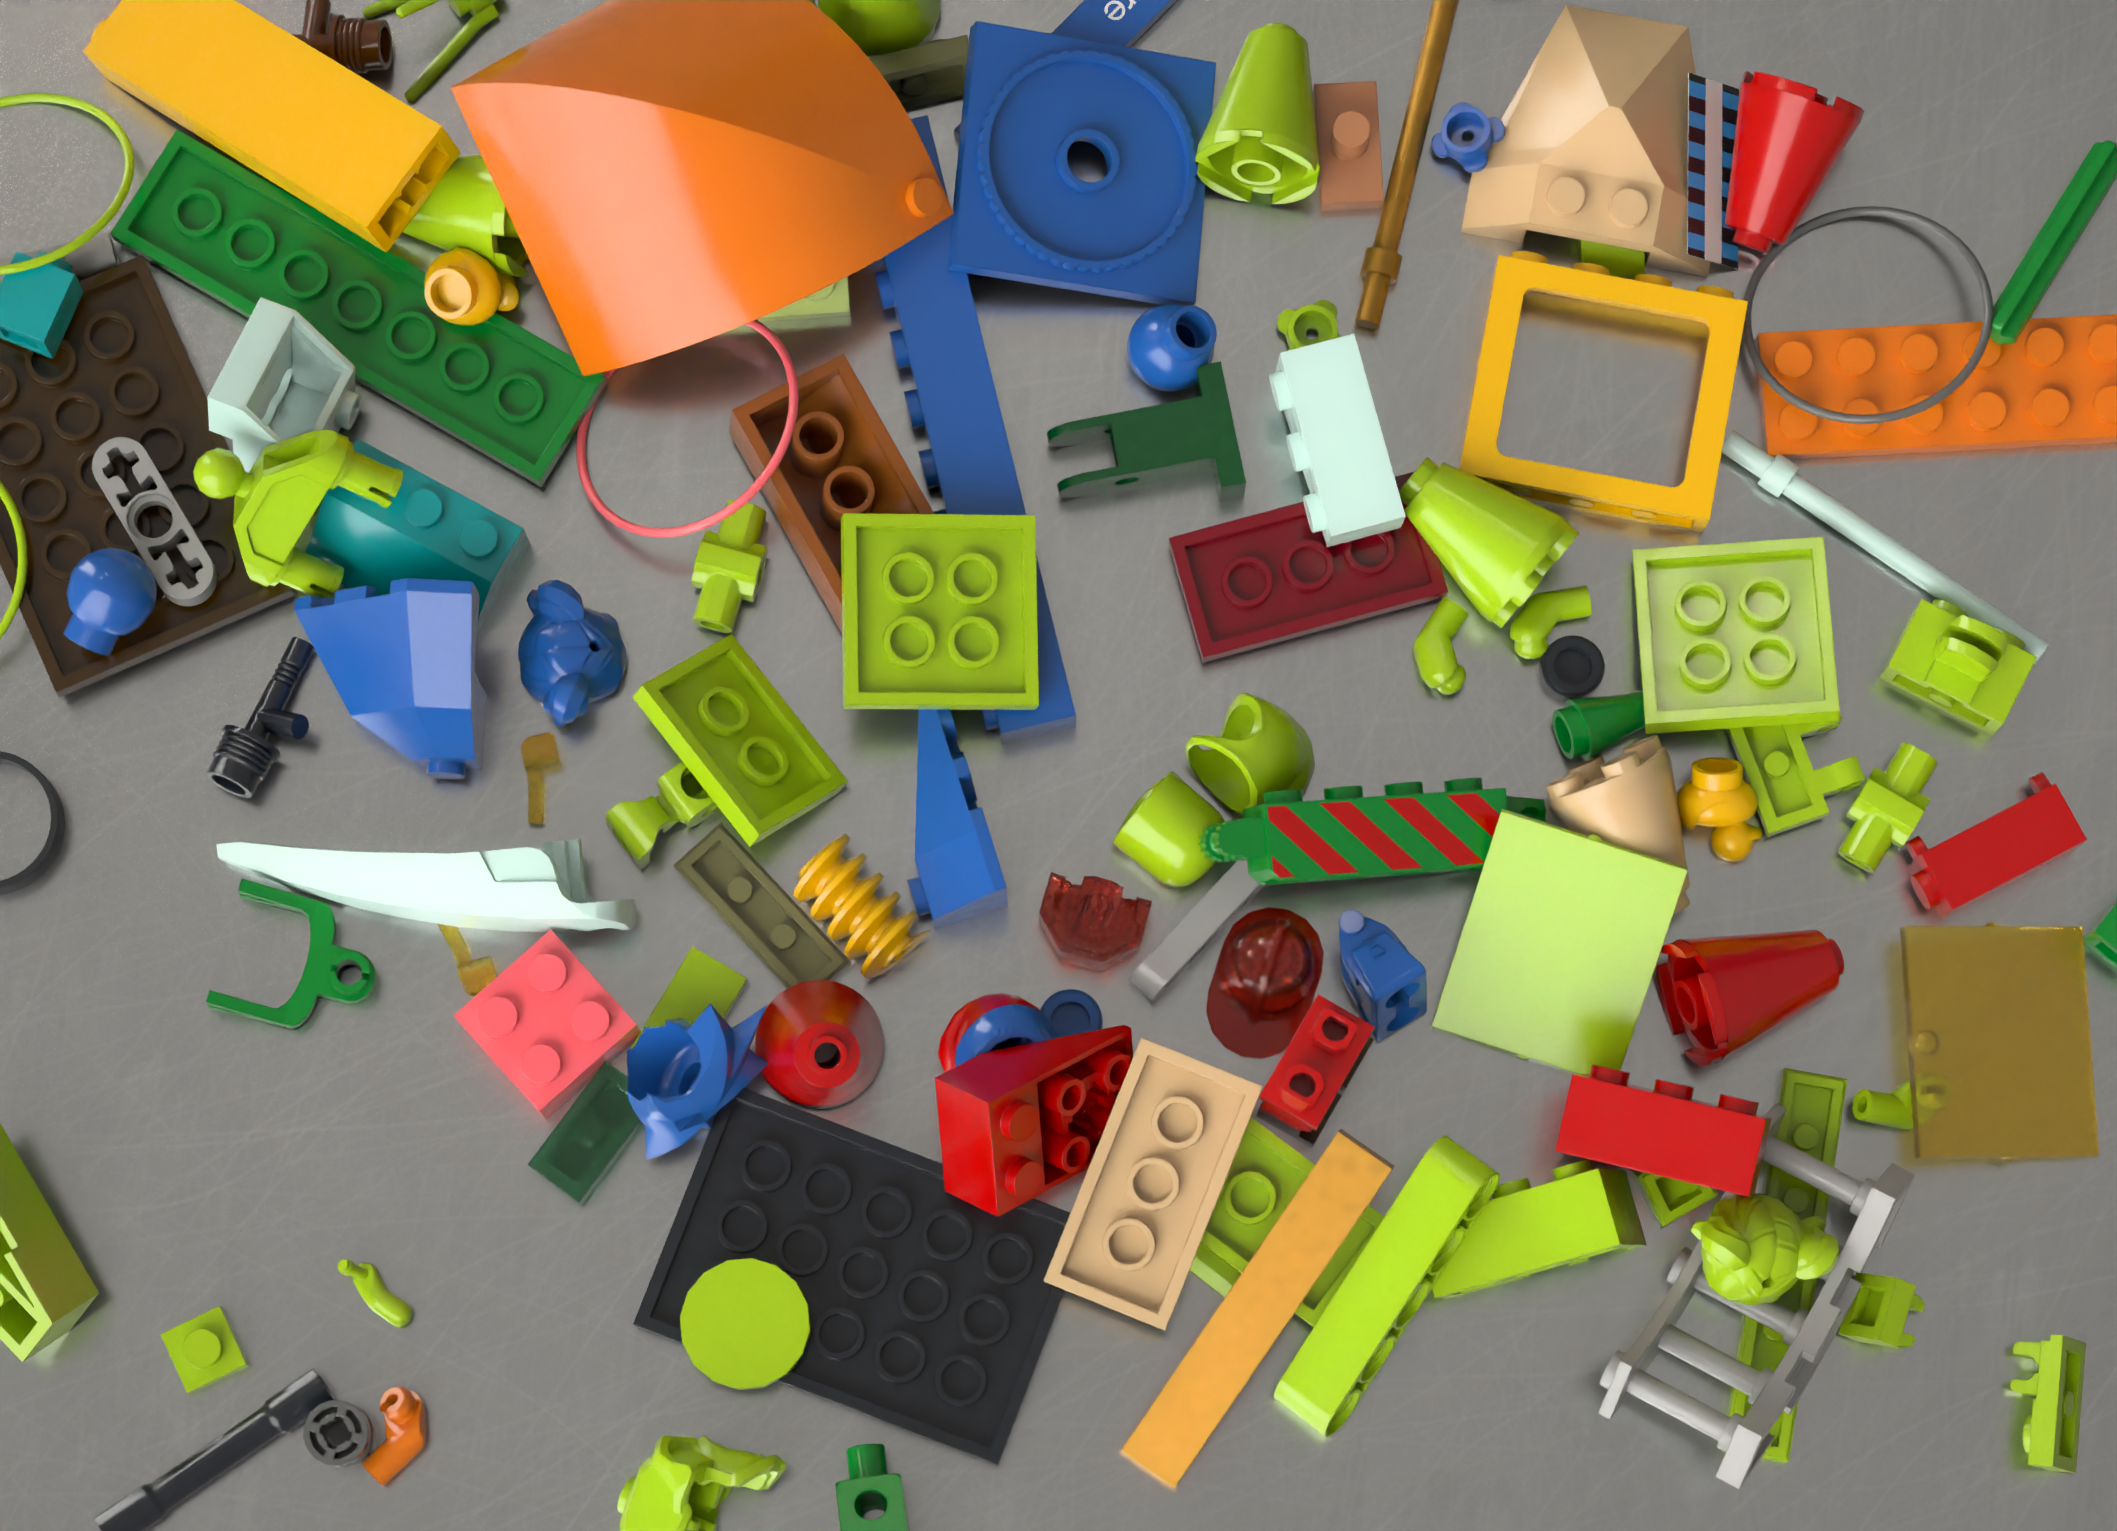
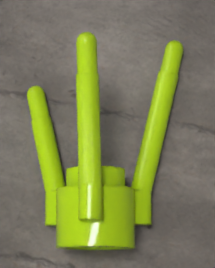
M380 0L364 7L362 13L364 17L372 18L397 8L396 15L399 18H406L440 0ZM447 0L459 17L468 12L473 17L405 92V99L408 102L416 100L483 26L499 16L498 11L493 5L498 0Z

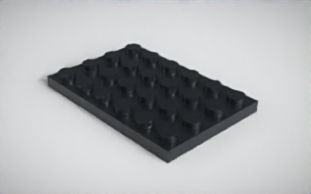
M743 1088L716 1113L712 1129L708 1133L633 1325L683 1345L680 1314L687 1292L704 1272L727 1260L754 1258L776 1265L796 1281L809 1306L811 1333L803 1356L798 1360V1363L790 1373L778 1380V1382L999 1466L1065 1293L1064 1289L1046 1283L1043 1280L1070 1212L1032 1198L997 1217L946 1192L942 1163Z

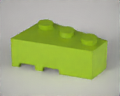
M0 1123V1339L24 1362L68 1333L99 1292Z
M1584 1160L1553 1169L1552 1173L1555 1181L1531 1188L1528 1178L1497 1185L1492 1194L1493 1199L1487 1202L1433 1286L1434 1297L1452 1298L1523 1279L1531 1274L1565 1264L1571 1266L1589 1260V1257L1625 1247L1627 1250L1647 1245L1626 1171L1602 1168L1592 1170L1590 1160Z

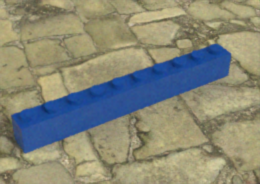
M928 115L912 118L911 121L924 144L947 196ZM951 215L910 242L884 256L883 261L886 270L875 273L883 310L895 307L900 330L889 332L897 368L910 367L915 389L904 391L912 429L924 426L929 449L918 451L926 487L939 486L944 509L933 511L934 514L1026 515L967 273L947 270L952 222ZM1037 555L1039 706L1036 710H981L985 729L989 730L998 727L1002 745L1076 727V713Z

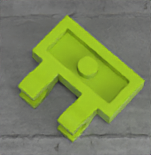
M1839 714V721L1727 729L1738 761L1743 765L1745 780L1756 793L1757 811L1767 837L1828 816L1830 812L1824 797L1840 794L1862 786V781L1865 780L1857 756H1852L1813 770L1802 741L1803 737L1814 736L1839 727V722L1843 720L1841 714Z

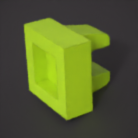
M1856 1272L1855 1279L1862 1282L1863 1285L1841 1324L1838 1334L1857 1342L1895 1348L1899 1346H1913L1915 1337L1903 1332L1909 1311L1923 1312L1925 1307L1923 1299L1914 1293L1916 1285L1896 1277Z

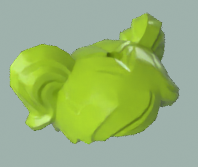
M1735 1193L1725 1196L1715 1204L1706 1221L1697 1220L1691 1229V1232L1701 1240L1702 1268L1709 1286L1723 1298L1739 1304L1754 1306L1763 1303H1774L1799 1278L1804 1280L1821 1278L1831 1272L1839 1260L1838 1239L1823 1231L1827 1224L1822 1218L1812 1216L1801 1221L1797 1214L1784 1202L1762 1193H1756L1750 1197Z

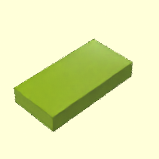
M692 946L644 1027L665 1026L666 1020L676 1018L685 1019L693 1024L710 1003L725 1020L748 983V979ZM644 1027L642 1028L641 1032L639 1033L631 1048L636 1045L639 1037L643 1032Z

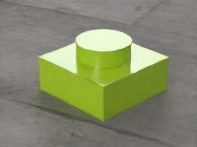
M221 1306L160 1334L188 1394L200 1391L250 1366L227 1314Z

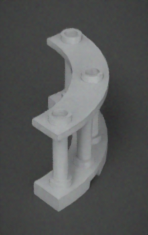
M1777 1103L1764 1115L1772 1119L1762 1164L1765 1161L1851 1206L1849 1212L1858 1217L1844 1247L1838 1244L1839 1260L1831 1272L1820 1278L1825 1281V1284L1810 1312L1800 1308L1796 1313L1777 1302L1752 1306L1735 1303L1723 1298L1709 1286L1705 1278L1700 1252L1702 1246L1699 1239L1693 1251L1687 1247L1681 1250L1669 1272L1667 1281L1673 1284L1664 1301L1626 1354L1619 1350L1615 1352L1600 1380V1385L1608 1389L1599 1414L1611 1419L1627 1397L1632 1394L1718 1441L1717 1448L1726 1452L1716 1477L1740 1489L1773 1442L1774 1436L1769 1434V1431L1783 1411L1788 1414L1792 1412L1827 1352L1863 1285L1862 1282L1852 1278L1854 1271L1862 1274L1874 1248L1881 1249L1915 1177V1174L1891 1163L1876 1182L1869 1178L1861 1182L1781 1141L1775 1136L1787 1108ZM1724 1191L1721 1199L1734 1193ZM1696 1290L1784 1335L1783 1343L1790 1347L1775 1372L1765 1368L1761 1373L1675 1327ZM1660 1349L1749 1395L1748 1403L1752 1404L1744 1417L1737 1413L1729 1417L1646 1373Z

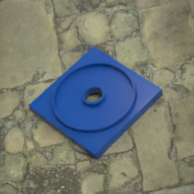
M976 21L970 27L953 201L954 214L952 215L947 270L1161 305H1194L1196 302L1206 186L1197 174L1198 162L1195 163V153L1212 115L1216 62ZM1086 141L1101 150L1107 164L1106 175L1102 180L1086 182L1072 173L1067 162V152L1073 142Z

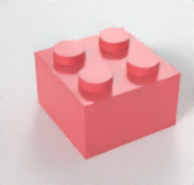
M551 929L453 1015L546 1120L634 1043L641 1032L632 1018Z

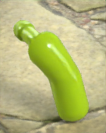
M349 1259L340 1260L338 1263L339 1272L346 1276H352L355 1287L373 1312L395 1327H403L411 1320V1306L386 1289L379 1272L373 1264L363 1262L356 1265Z

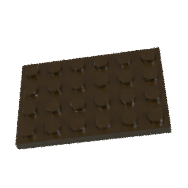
M143 254L79 281L84 293L54 359L0 338V481L15 502L21 516L27 543V575L19 609L59 697L294 596L292 588L280 582L276 586L269 585L265 587L249 579L233 527L235 495L224 499L208 497L199 490L194 480L193 471L195 464L206 451L216 448L230 449L224 436L209 431L207 397ZM126 437L139 442L148 453L212 560L217 571V584L212 595L203 603L195 606H181L173 603L165 596L155 579L157 597L153 612L140 628L127 635H120L111 655L107 656L76 644L68 639L63 632L73 614L67 599L70 574L83 557L96 550L118 548L129 551L144 561L96 481L92 471V461L97 449L104 442L112 438ZM123 455L115 457L111 461L114 465V471L107 478L119 476L133 498L139 493L144 492L132 471V467L139 462V459L128 462L124 459ZM153 483L146 491L157 489V485ZM0 497V565L13 593L17 578L18 548L12 520ZM131 499L121 501V506L126 507ZM158 505L144 509L137 520L138 532L148 538L163 536L171 528L173 521L172 513L167 508ZM184 536L178 544L189 542L188 537ZM177 546L166 551L178 575L170 584L174 585L182 582L187 589L195 587L199 583L195 574L203 566L200 564L197 567L191 568ZM163 553L153 554L152 557L154 560H158Z

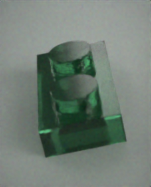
M605 1061L528 1163L530 1168L580 1205L584 1203L643 1124L629 1102L627 1076Z

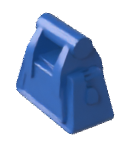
M1347 910L1342 913L1339 918L1342 980L1366 1022L1375 1026L1373 1034L1376 1040L1381 1041L1427 1012L1426 969L1421 962L1409 953L1407 947L1386 925L1364 917L1356 910Z

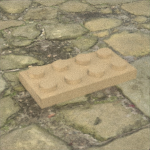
M1141 1038L1043 1281L1166 1331L1263 1086Z

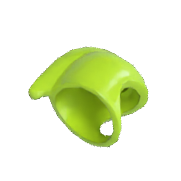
M1241 693L1231 703L1219 737L1195 735L1186 742L1185 754L1188 764L1195 775L1216 799L1230 810L1242 815V809L1264 804L1263 793L1281 790H1302L1303 794L1308 788L1315 768L1312 742L1305 729L1283 708L1262 697L1249 693ZM1198 745H1204L1212 749L1202 750Z

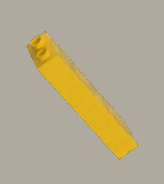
M121 0L111 15L98 24L92 34L90 43L83 50V53L107 80L386 253L461 153L441 125L236 0Z

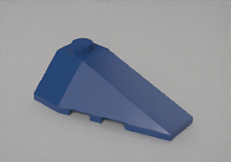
M919 709L915 828V865L918 877L908 879L907 883L918 917L930 913L934 929L1008 908L1007 886L982 807L978 808L976 804L977 796L966 757L963 751L960 752L957 740L959 739L950 709Z

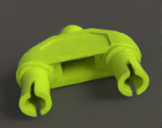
M327 429L311 431L264 447L249 473L244 470L240 458L232 451L221 448L206 451L197 460L193 474L199 490L206 496L224 499L235 495L233 527L250 580L265 587L269 585L276 586L280 582L309 596L333 598V594H330L329 591L334 594L335 591H338L343 579L344 568L294 548L295 543L328 489L333 490L338 485L378 503L383 508H388L392 503V498L388 497V495L396 497L403 480V471L398 468H391L354 451L353 443L349 442L348 437Z

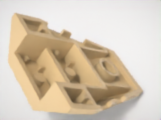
M1565 5L1501 118L1505 127L1504 138L1493 144L1487 154L1488 163L1486 167L1479 172L1471 173L1461 233L1522 244L1526 230L1648 252L1645 265L1647 267L1707 277L1711 261L1687 255L1688 73L1696 75L1689 28L1687 26Z

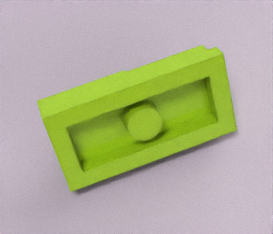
M2051 1334L2050 1341H2019L2014 1344L2013 1354L2027 1358L2033 1357L2035 1362L2039 1364L2038 1373H2035L2032 1378L2028 1380L2011 1379L2010 1384L2011 1390L2016 1393L2036 1396V1399H2033L2032 1415L2026 1418L2023 1427V1445L2026 1453L2029 1454L2028 1465L2049 1471L2076 1473L2086 1352L2085 1342L2064 1335Z

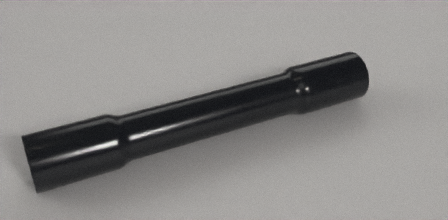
M314 1368L267 1399L260 1409L152 1483L140 1486L96 1516L95 1521L101 1531L147 1530L163 1519L171 1508L278 1435L290 1432L306 1421L309 1413L319 1404L335 1400L332 1392Z

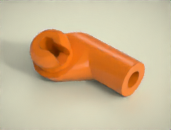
M402 1386L392 1387L381 1396L379 1409L384 1413L386 1440L361 1463L383 1487L423 1449L426 1443L425 1406L417 1393Z

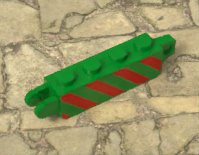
M1482 778L1444 781L1445 792L1423 793L1422 782L1384 785L1385 796L1363 797L1362 786L1333 787L1324 789L1325 800L1303 801L1302 790H1281L1263 793L1264 804L1242 809L1243 819L1235 821L1232 819L1221 822V824L1208 825L1207 829L1202 830L1203 835L1199 836L1201 842L1198 845L1201 846L1200 852H1204L1205 858L1209 857L1210 861L1231 862L1247 860L1248 874L1260 885L1472 871L1483 868L1502 809L1546 822V807L1544 799L1506 796V788L1483 789Z

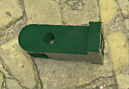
M1221 361L1200 365L1196 368V398L1076 420L1050 429L1047 432V439L1049 445L1072 446L1110 439L1116 467L1085 472L1063 479L1057 484L1059 496L1067 498L1083 497L1213 472L1219 502L1244 497L1246 480Z

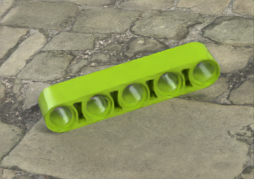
M1446 1135L1439 1138L1428 1149L1283 1374L1274 1392V1399L1327 1438L1342 1427L1491 1198L1499 1183L1500 1173Z

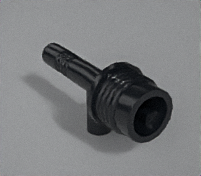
M292 637L280 660L281 663L275 669V674L272 675V679L268 682L245 728L234 725L223 726L221 730L222 740L219 741L216 751L213 752L214 759L206 772V776L214 784L234 795L244 798L252 797L259 782L263 781L265 775L268 774L271 764L277 762L281 756L280 751L267 741L270 734L297 740L305 737L309 729L307 717L302 714L283 711L292 694V689L295 688V683L298 682V678L301 677V673L304 671L315 650L312 644L301 638Z

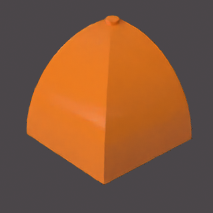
M606 0L450 87L583 376L629 366L685 348L777 311L863 269L954 214L924 144L894 91L861 48L830 17L809 0Z

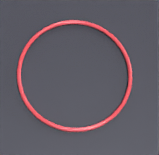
M757 319L745 324L761 333L778 352L786 370L789 384V408L786 425L778 447L757 480L740 497L724 509L710 517L684 526L671 528L645 527L621 518L612 512L597 495L587 468L586 437L597 397L578 427L576 458L583 488L592 504L607 520L628 532L641 536L658 538L687 535L726 519L742 508L766 484L789 446L796 424L799 403L798 380L792 359L782 341L766 325ZM616 369L602 372L607 381Z

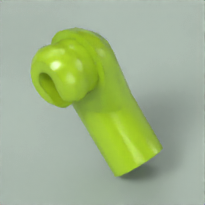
M1583 585L1541 592L1529 597L1511 623L1510 638L1515 640V652L1525 659L1539 658L1546 652L1549 646L1546 637L1551 633L1557 622L1591 616V600L1587 586Z
M1442 598L1416 637L1413 645V652L1421 679L1428 687L1436 688L1444 695H1450L1459 691L1466 680L1465 668L1457 664V657L1451 641L1469 615L1463 607L1448 598Z

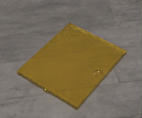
M1993 922L1987 923L1985 926L1901 927L1900 937L1915 1159L2000 1158L2001 1161L2008 1163L2012 1162L2015 1158L2098 1157L2099 1148L2083 927L1998 926V924Z

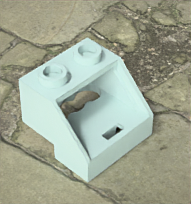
M260 297L207 397L209 431L233 439V453L240 458L244 470L249 473L262 449L266 446L315 430L328 429L337 433L341 427L349 430L358 415L362 401V395L355 392V366L296 310Z

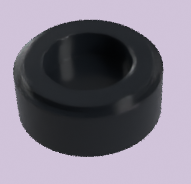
M1575 635L1564 636L1551 643L1544 653L1539 668L1540 679L1545 689L1559 700L1588 698L1597 690L1603 679L1605 663L1601 651L1590 640Z

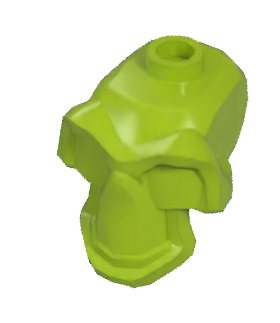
M663 1434L655 1443L652 1455L646 1458L639 1467L637 1475L632 1476L626 1482L620 1493L617 1506L618 1512L622 1513L620 1531H716L718 1526L716 1523L718 1508L730 1494L733 1487L768 1490L785 1471L786 1464L776 1454L766 1457L762 1453L755 1454L745 1450L727 1448L715 1443L705 1435L698 1439Z

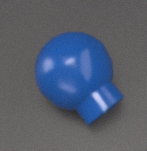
M1167 304L1147 310L1136 320L1128 336L1127 354L1132 369L1143 382L1158 390L1179 391L1191 387L1197 383L1196 368L1200 365L1211 363L1213 359L1214 343L1217 337L1214 320L1205 310L1197 306Z
M118 548L96 550L83 557L70 574L67 599L73 614L63 634L71 641L88 650L102 655H111L119 636L127 635L140 628L153 612L157 588L154 576L146 563L135 554Z

